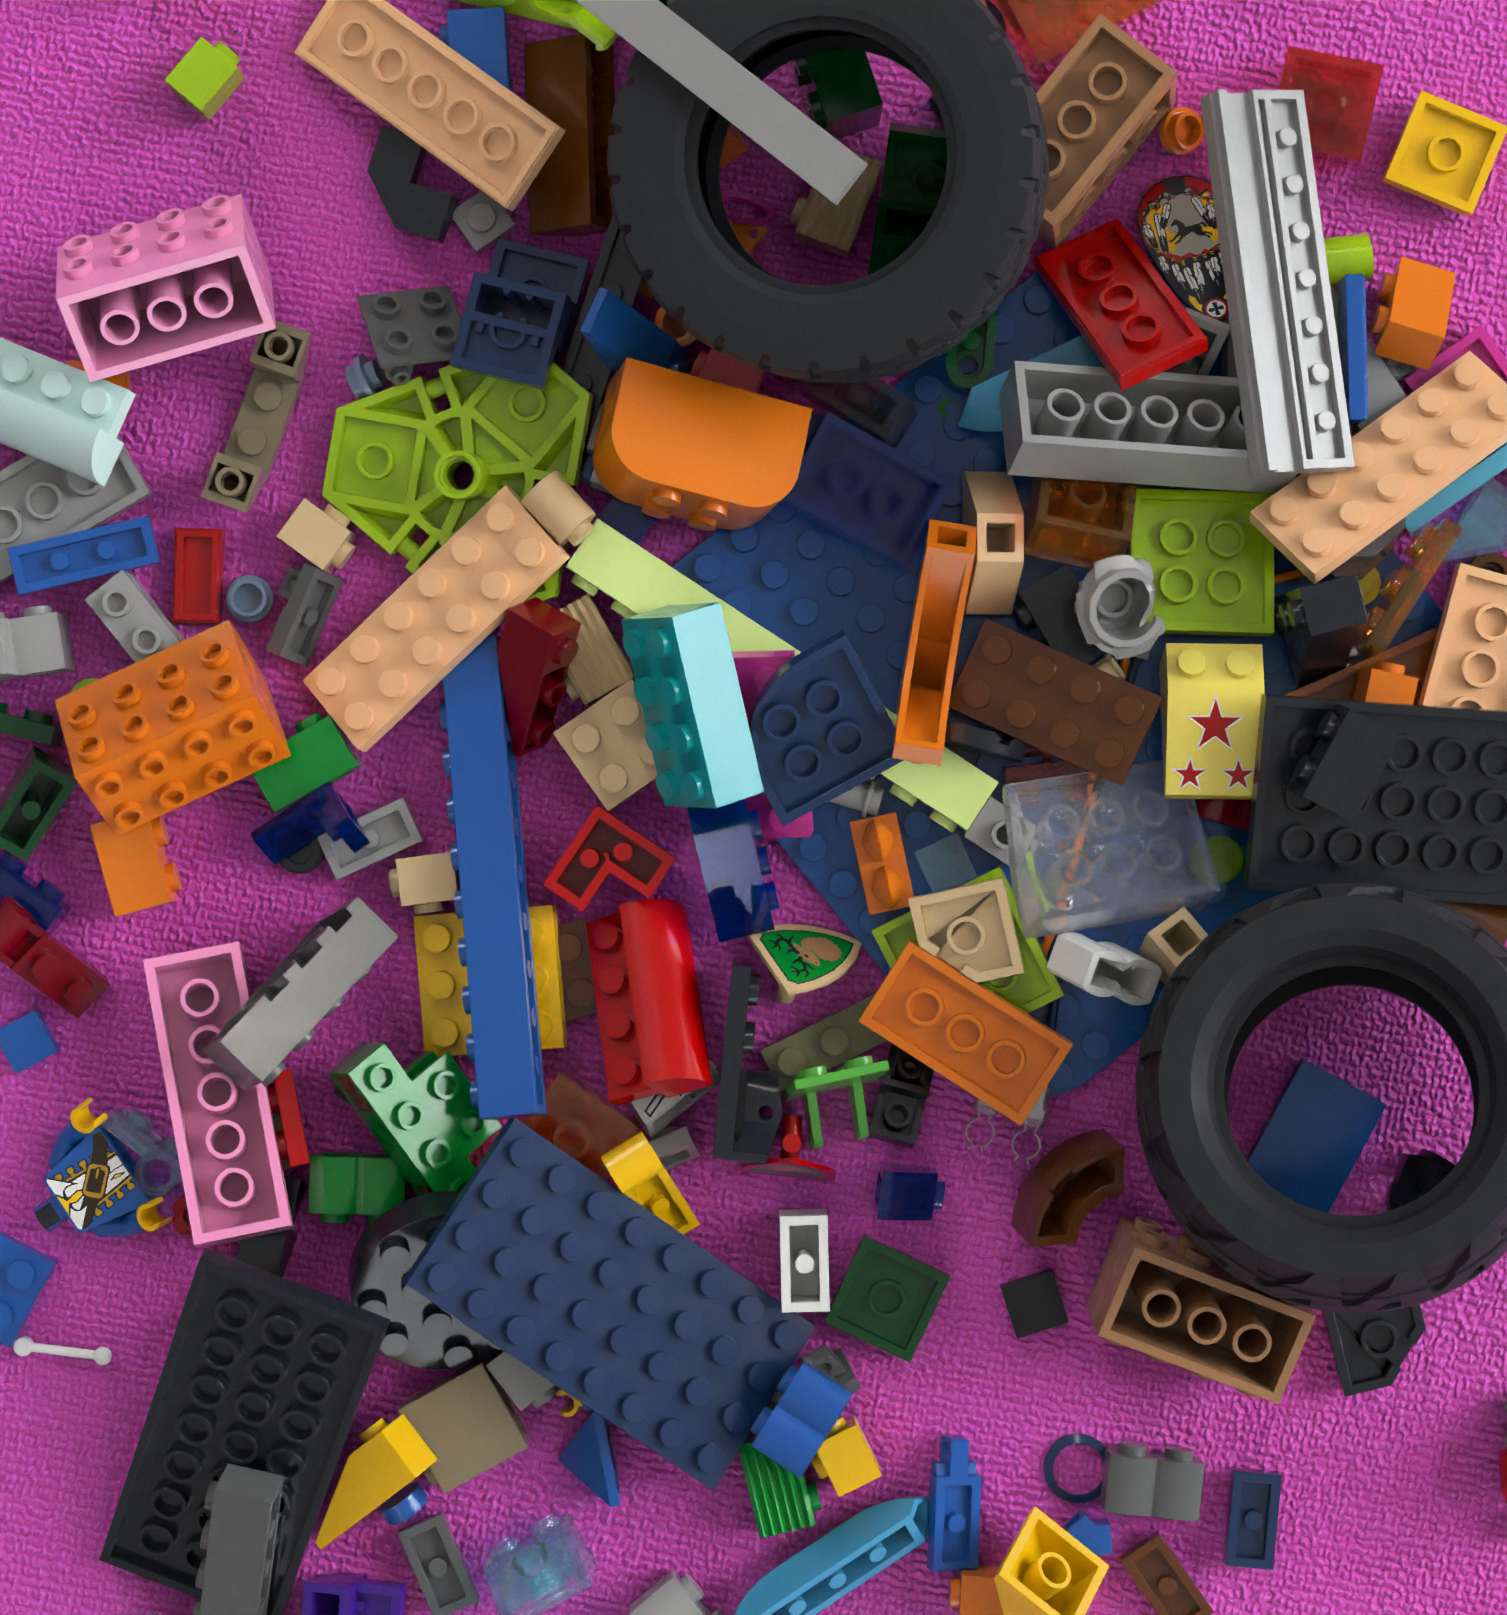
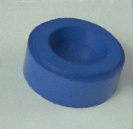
M413 1482L387 1499L380 1506L379 1511L389 1525H397L417 1513L426 1504L428 1496L419 1482Z

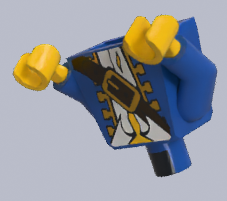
M90 1097L72 1110L70 1120L60 1131L48 1158V1165L51 1171L43 1180L53 1196L34 1208V1213L40 1224L48 1232H51L69 1219L80 1234L91 1230L98 1237H129L144 1231H155L173 1221L172 1216L164 1219L157 1212V1204L165 1201L162 1196L158 1197L110 1123L107 1122L101 1125L107 1120L108 1115L104 1112L98 1118L94 1117L89 1111V1104L93 1099Z

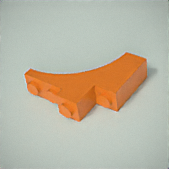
M933 519L929 520L899 684L892 758L907 760L916 764L925 763L941 766L956 656L975 557L977 527Z

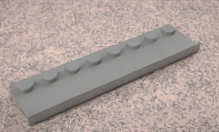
M1218 89L1214 93H1208L1201 99V110L1251 476L1344 472L1354 468L1355 463L1304 91L1251 90L1248 93H1227V89Z

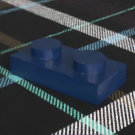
M1232 1467L1223 1562L1226 1566L1273 1570L1282 1475L1278 1471Z

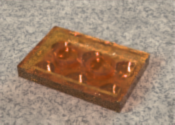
M1446 518L1433 526L1427 524L1423 531L1419 529L1414 534L1404 550V554L1410 558L1405 566L1401 565L1397 571L1393 569L1382 584L1378 594L1382 595L1384 599L1372 611L1369 609L1366 611L1369 622L1363 642L1353 646L1352 649L1357 648V651L1366 658L1385 652L1463 528Z

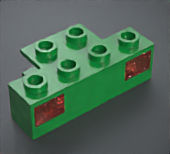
M364 1042L328 1072L418 1196L441 1191H462L476 1169L467 1156L502 1127L498 1120L479 1119V1110L474 1111L471 1104V1082L448 1051L443 1052L438 1057L433 1050H426L403 1069L385 1043Z

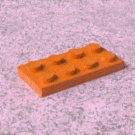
M910 939L858 1022L1021 1126L1072 1048L1073 1042L981 983H976L960 973L961 971L939 957H935L919 947L918 943Z

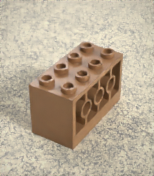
M1101 13L1036 93L1045 122L1047 153L1049 154L1048 191L1045 195V210L1038 237L1052 248L1061 245L1161 122L1165 113L1176 103L1177 71Z

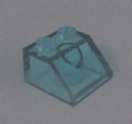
M570 1513L560 1519L557 1518L556 1514L547 1516L530 1528L533 1534L516 1542L514 1537L507 1538L489 1550L491 1556L486 1559L483 1571L499 1615H538L592 1586L597 1563Z

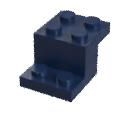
M498 237L489 274L474 272L450 365L453 368L546 390L555 352L567 354L592 264L590 260Z

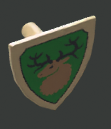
M783 924L745 930V935L779 984L776 993L777 1000L786 1004L792 1003L796 994L827 986L842 977L855 963L862 943L857 939L837 931L808 925Z

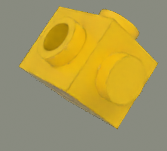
M840 1415L812 1460V1464L820 1479L822 1480L829 1476L839 1497L882 1476L880 1465L856 1417L853 1416L845 1420L843 1415Z

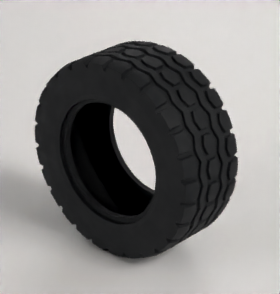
M673 0L667 6L761 81L790 61L821 51L857 50L890 59L911 71L929 87L943 119L947 143L946 174L938 204L922 233L898 258L870 275L845 283L804 285L788 282L769 274L754 261L737 239L728 221L721 195L720 161L723 144L731 122L636 49L625 72L629 79L626 85H620L610 123L615 126L614 135L608 138V177L613 178V187L609 189L617 228L623 231L624 238L622 242L629 259L638 275L644 277L648 290L671 317H675L681 323V326L695 338L740 363L801 381L842 384L877 380V378L887 375L889 377L919 367L925 364V361L933 357L937 358L953 349L968 337L967 334L975 327L979 328L1003 302L1004 295L1009 289L1013 288L1023 272L1030 257L1028 253L1032 248V244L1036 242L1045 210V195L1048 191L1049 154L1047 153L1045 122L1029 75L1001 25L980 0Z

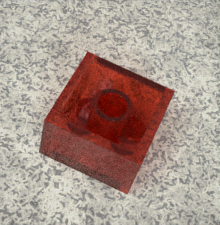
M1289 46L1279 90L1304 91L1313 158L1359 167L1384 65Z

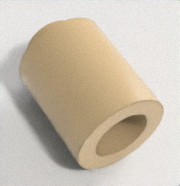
M553 471L543 478L521 501L523 506L560 546L570 542L575 547L595 529L591 521L596 513L558 471Z

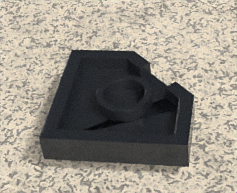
M1420 1304L1387 1312L1373 1313L1321 1311L1341 1392L1345 1397L1391 1386L1400 1372V1365L1414 1343L1417 1344L1426 1329Z

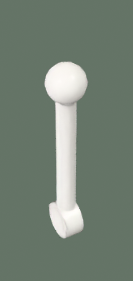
M28 1336L20 1337L14 1342L13 1346L15 1353L19 1356H26L31 1352L92 1359L99 1365H107L112 1359V1352L106 1347L89 1350L34 1343L33 1339Z

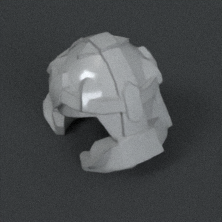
M1130 555L1104 558L1094 562V568L1086 574L1082 581L1078 582L1079 588L1076 593V601L1074 602V611L1078 617V622L1087 644H1094L1100 650L1114 655L1116 660L1145 653L1152 648L1158 636L1163 635L1166 630L1164 622L1159 616L1154 615L1151 622H1146L1152 613L1154 596H1156V589L1152 582L1154 579L1152 566L1146 559L1133 558Z

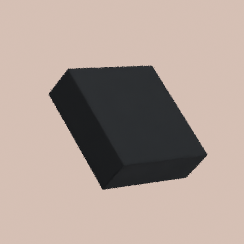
M1051 1268L1000 1284L1017 1339L1069 1322Z

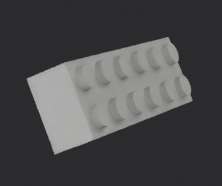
M1014 361L999 393L1007 475L1275 494L1293 481L1298 474L1251 476L1238 379L1234 377L1161 372L1121 391L1104 367Z

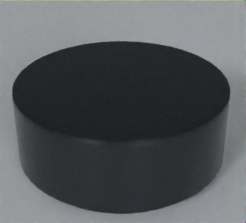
M293 827L285 831L280 836L276 845V856L281 866L295 874H305L317 869L325 856L317 839L320 835L308 827Z

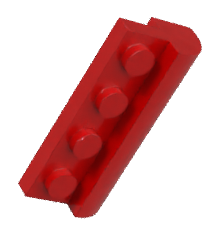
M642 899L619 904L620 912L587 922L586 930L609 1101L616 1105H622L660 1093L670 1098L711 1086L712 1080L687 908L672 900Z

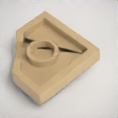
M1004 877L914 896L908 899L919 947L933 956L944 960L974 982L979 983L1025 972Z

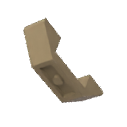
M276 320V329L258 335L249 360L255 368L224 454L216 452L200 496L246 514L272 471L303 384L312 335L310 332Z

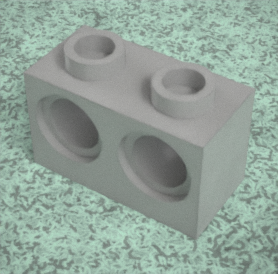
M125 570L119 571L85 599L135 663L185 640L137 578Z

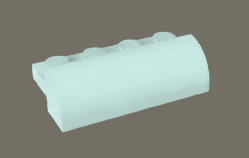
M0 338V443L105 487L124 445L116 437L136 394L104 379L90 382L86 372Z

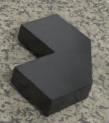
M382 126L367 171L394 227L402 233L443 244L458 199L451 194L416 185L427 150L403 132Z

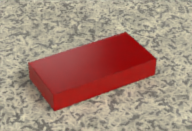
M175 527L173 623H222L225 530Z

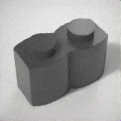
M1119 1441L1118 1448L1105 1449L1100 1505L1104 1511L1123 1515L1199 1521L1205 1464L1199 1457L1193 1456V1449L1182 1446H1165V1453L1146 1451L1147 1445L1134 1441Z

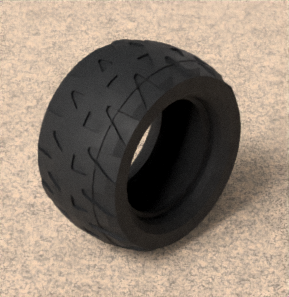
M1342 883L1300 888L1257 903L1219 925L1198 944L1191 954L1187 955L1161 991L1140 1045L1135 1084L1137 1123L1146 1162L1160 1194L1177 1222L1214 1262L1249 1286L1297 1306L1326 1312L1373 1313L1415 1306L1444 1295L1473 1280L1507 1252V948L1496 937L1467 916L1420 894L1389 886ZM1334 986H1362L1400 996L1421 1008L1440 1024L1456 1045L1466 1065L1473 1093L1474 1110L1467 1148L1452 1171L1437 1186L1415 1201L1397 1209L1364 1216H1345L1329 1214L1300 1205L1276 1191L1255 1172L1238 1148L1232 1135L1228 1117L1229 1084L1234 1065L1242 1047L1254 1029L1274 1010L1291 999L1314 990Z

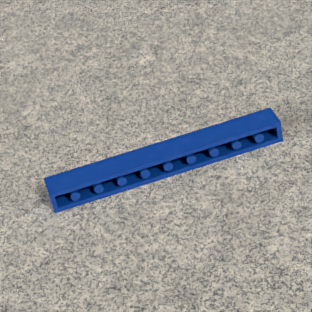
M497 635L487 636L439 682V684H444L445 702L439 704V719L442 730L448 732L449 749H444L443 767L446 777H451L453 796L447 797V815L450 824H455L457 843L451 844L450 855L453 870L459 872L461 889L455 891L454 904L458 919H463L464 938L459 939L458 952L462 967H467L468 986L463 987L462 1001L465 1013L467 1015L471 1014L472 1033L467 1034L466 1049L469 1061L471 1063L475 1062L476 1082H472L470 1085V1098L473 1110H479V1119L485 1120L547 1115L516 755L513 754L497 654L500 638Z

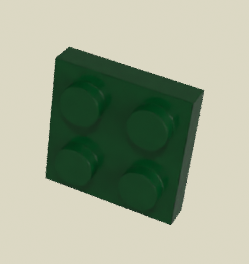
M864 1234L832 1300L830 1312H827L824 1317V1322L910 1363L946 1288L950 1274Z

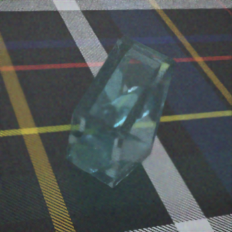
M1493 478L1478 487L1428 561L1434 565H1440L1488 554L1506 552L1507 488Z

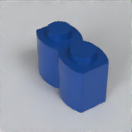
M807 1361L801 1365L799 1370L792 1365L788 1368L776 1388L778 1392L783 1394L773 1411L765 1406L750 1429L751 1432L757 1435L752 1447L799 1478L802 1477L854 1394L853 1391Z

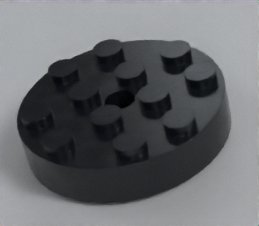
M461 1191L428 1193L413 1197L390 1208L373 1221L364 1231L350 1259L348 1282L351 1304L391 1319L379 1351L389 1358L406 1365L426 1369H462L503 1351L402 1283Z

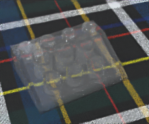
M1163 760L1132 765L1123 786L1089 771L1005 784L1002 787L1012 891L1025 939L1171 915L1182 907H1185L1188 912L1200 910L1221 891L1194 799H1164Z

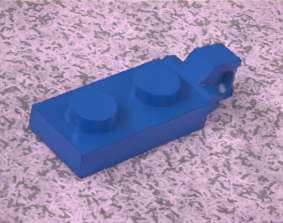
M941 1435L940 1461L932 1463L927 1568L932 1572L977 1570L981 1475L977 1473L976 1462L968 1460L969 1440L964 1439L961 1435Z

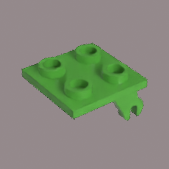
M863 1056L845 1061V1066L838 1068L835 1072L827 1073L826 1066H817L799 1071L798 1076L791 1079L792 1083L781 1093L782 1100L787 1102L802 1099L807 1134L812 1150L824 1146L816 1093L847 1087L856 1138L860 1140L869 1136L862 1085L874 1083L889 1071L888 1060L874 1063L872 1056Z

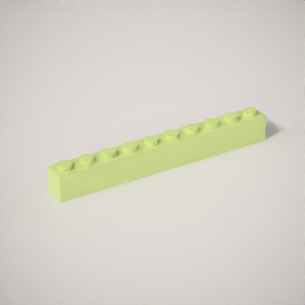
M598 518L593 524L595 529L581 542L566 565L567 569L575 574L570 581L592 597L600 590L614 600L610 608L624 618L667 605L720 602L732 652L794 650L795 656L801 653ZM885 708L894 727H896L897 715ZM945 746L941 766L925 763L916 764L904 760L879 774L893 783L889 790L890 793L912 807L917 800L921 801L933 809L929 818L951 833L954 832L957 826L963 830L969 829L999 783Z

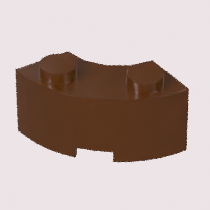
M1105 1129L1084 1132L1057 1145L1036 1164L1025 1179L1015 1202L1012 1227L1031 1247L1076 1243L1080 1226L1090 1210L1104 1199L1123 1193L1125 1148Z

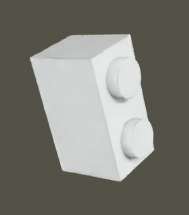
M779 1210L782 1313L830 1312L827 1210Z

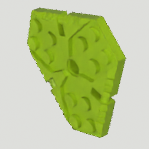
M554 361L546 390L453 368L449 365L438 369L440 376L427 381L425 377L420 376L404 385H396L336 408L322 496L390 555L400 553L409 561L405 568L414 574L505 485L512 488L520 499L523 500L526 494L540 480L553 471H558L571 487H578L585 437L587 435L594 395ZM447 394L452 408L439 412L435 398ZM467 462L471 465L474 472L473 481L469 487L461 490L455 483L454 475L457 467ZM419 528L430 535L421 547L411 539ZM568 543L561 546L565 551L567 550ZM564 564L524 602L535 597L544 602L559 597Z

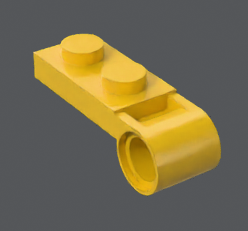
M642 1131L601 1156L607 1170L623 1194L636 1201L683 1235L700 1225Z

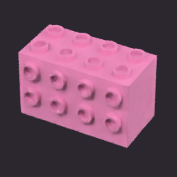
M241 194L232 197L227 195L214 196L207 199L201 206L187 210L179 208L169 209L160 213L156 219L138 224L135 222H124L113 227L110 232L97 236H75L67 240L62 246L57 247L56 301L90 382L276 329L271 274Z

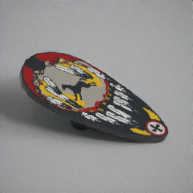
M1191 175L1168 177L1154 184L1142 196L1136 212L1138 233L1149 257L1176 297L1187 308L1225 322L1229 318L1212 184L1206 179Z

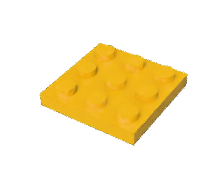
M556 904L530 906L541 1049L564 1048L568 1046L561 960L559 958ZM456 912L413 916L424 1052L426 1050H433L438 1057L445 1051H448L451 1056L467 1055L466 1037L467 1034L472 1033L471 1014L467 1015L465 1013L462 1001L463 987L468 986L467 967H462L458 952L459 939L464 938L463 919H458Z

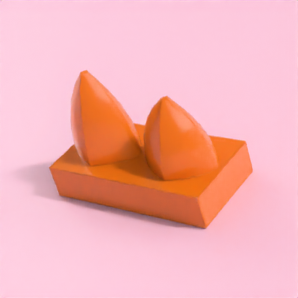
M896 812L849 822L869 915L910 907L908 899L914 897Z

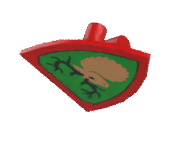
M785 1114L783 1118L780 1158H771L764 1163L745 1162L741 1165V1173L835 1180L836 1178L834 1169L821 1164L799 1160L803 1116Z

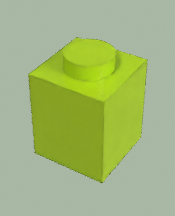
M201 36L166 77L165 81L178 96L209 121L243 82L245 77L236 66L241 59L221 41H218L213 47Z

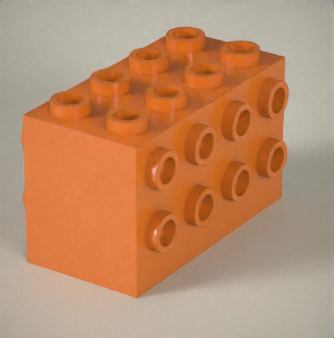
M230 620L224 621L55 699L74 777L116 836L291 756L268 682Z

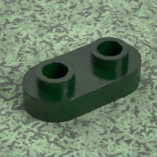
M997 310L979 328L975 327L967 334L968 337L945 353V374L949 382L956 388L970 391L972 387L989 379L994 361ZM964 359H971L975 362L977 370L972 375H965L960 371L959 363Z

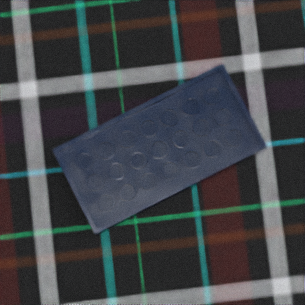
M513 1117L508 1119L402 1281L403 1284L713 1491L751 1432L750 1429L771 1400L786 1371L793 1364L815 1329L814 1325L795 1312L782 1313L781 1302Z

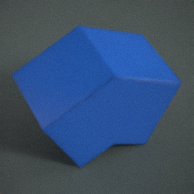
M1081 1509L1062 1526L1065 1531L1095 1555L1113 1554L1110 1523L1107 1518L1091 1519Z

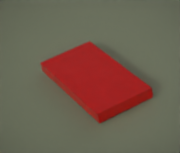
M1118 218L1033 258L1035 270L1121 391L1209 350L1206 336Z

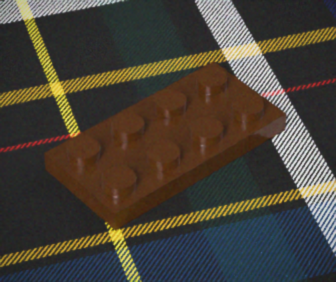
M985 619L952 692L949 708L1123 786L1163 698L989 619Z

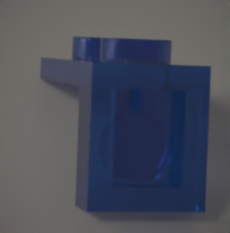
M330 781L251 833L255 844L273 864H278L324 832H327L335 843L343 839L354 853L370 843L352 808Z

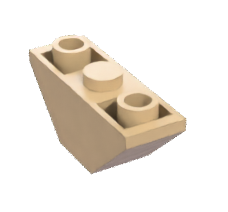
M964 471L962 472V524L977 527L975 557L964 615H1011L1024 565V513L1012 475H1007V472Z

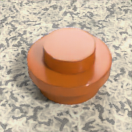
M1187 107L1169 109L1162 117L1159 126L1161 143L1173 155L1190 153L1200 145L1204 137V124L1201 117Z

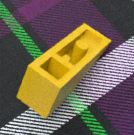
M404 1414L400 1415L389 1425L381 1418L359 1435L364 1444L350 1454L315 1541L320 1549H323L438 1460Z

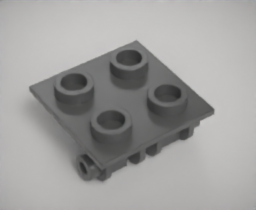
M449 286L357 295L356 299L379 367L384 368L386 378L395 385H404L410 381L414 364L451 360L461 319Z

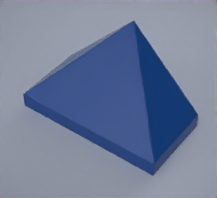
M590 1411L558 1460L610 1507L620 1505L622 1494L608 1420L596 1412Z

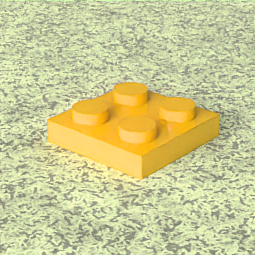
M1421 90L1413 104L1382 182L1469 218L1475 210L1507 133V126Z

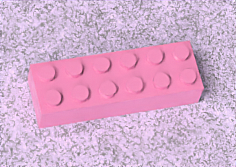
M239 941L143 960L194 1245L197 1248H203L294 1229L267 1086L265 1087L262 1083H259L244 1091L203 1052L204 1048L251 997L243 950Z

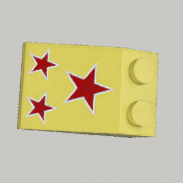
M1166 643L1159 665L1160 697L1163 698L1161 702L1164 799L1251 800L1261 695L1265 694L1262 644Z

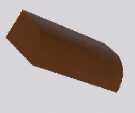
M582 33L524 45L526 102L566 130L529 187L530 234L543 236H583L605 233L608 230L613 215L609 189L613 187V178L608 177L607 167L608 138L614 135L615 126L610 124L615 103L613 43L607 50L598 51L595 50L596 44Z

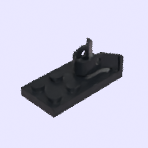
M732 963L712 1159L764 1163L768 1160L782 1117L778 1072L741 1068L743 1053L752 1054L755 1022L746 1021L747 1006H757L760 975L751 974V963ZM767 1105L773 1111L769 1116L764 1117L759 1114L758 1110L760 1107Z

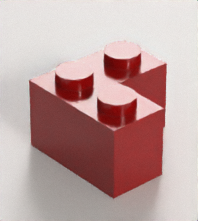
M596 805L543 885L582 912L587 909L610 873L650 899L678 858L601 806Z

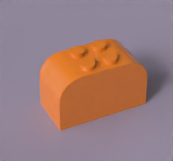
M627 357L607 385L593 449L594 469L600 483L612 496L625 503L642 507V512L648 516L665 519L673 515L688 519V525L706 531H713L716 527L726 530L745 529L762 520L794 487L800 472L812 408Z

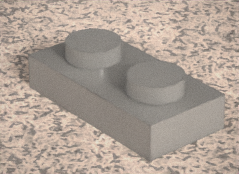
M404 797L317 837L336 880H340L425 841Z

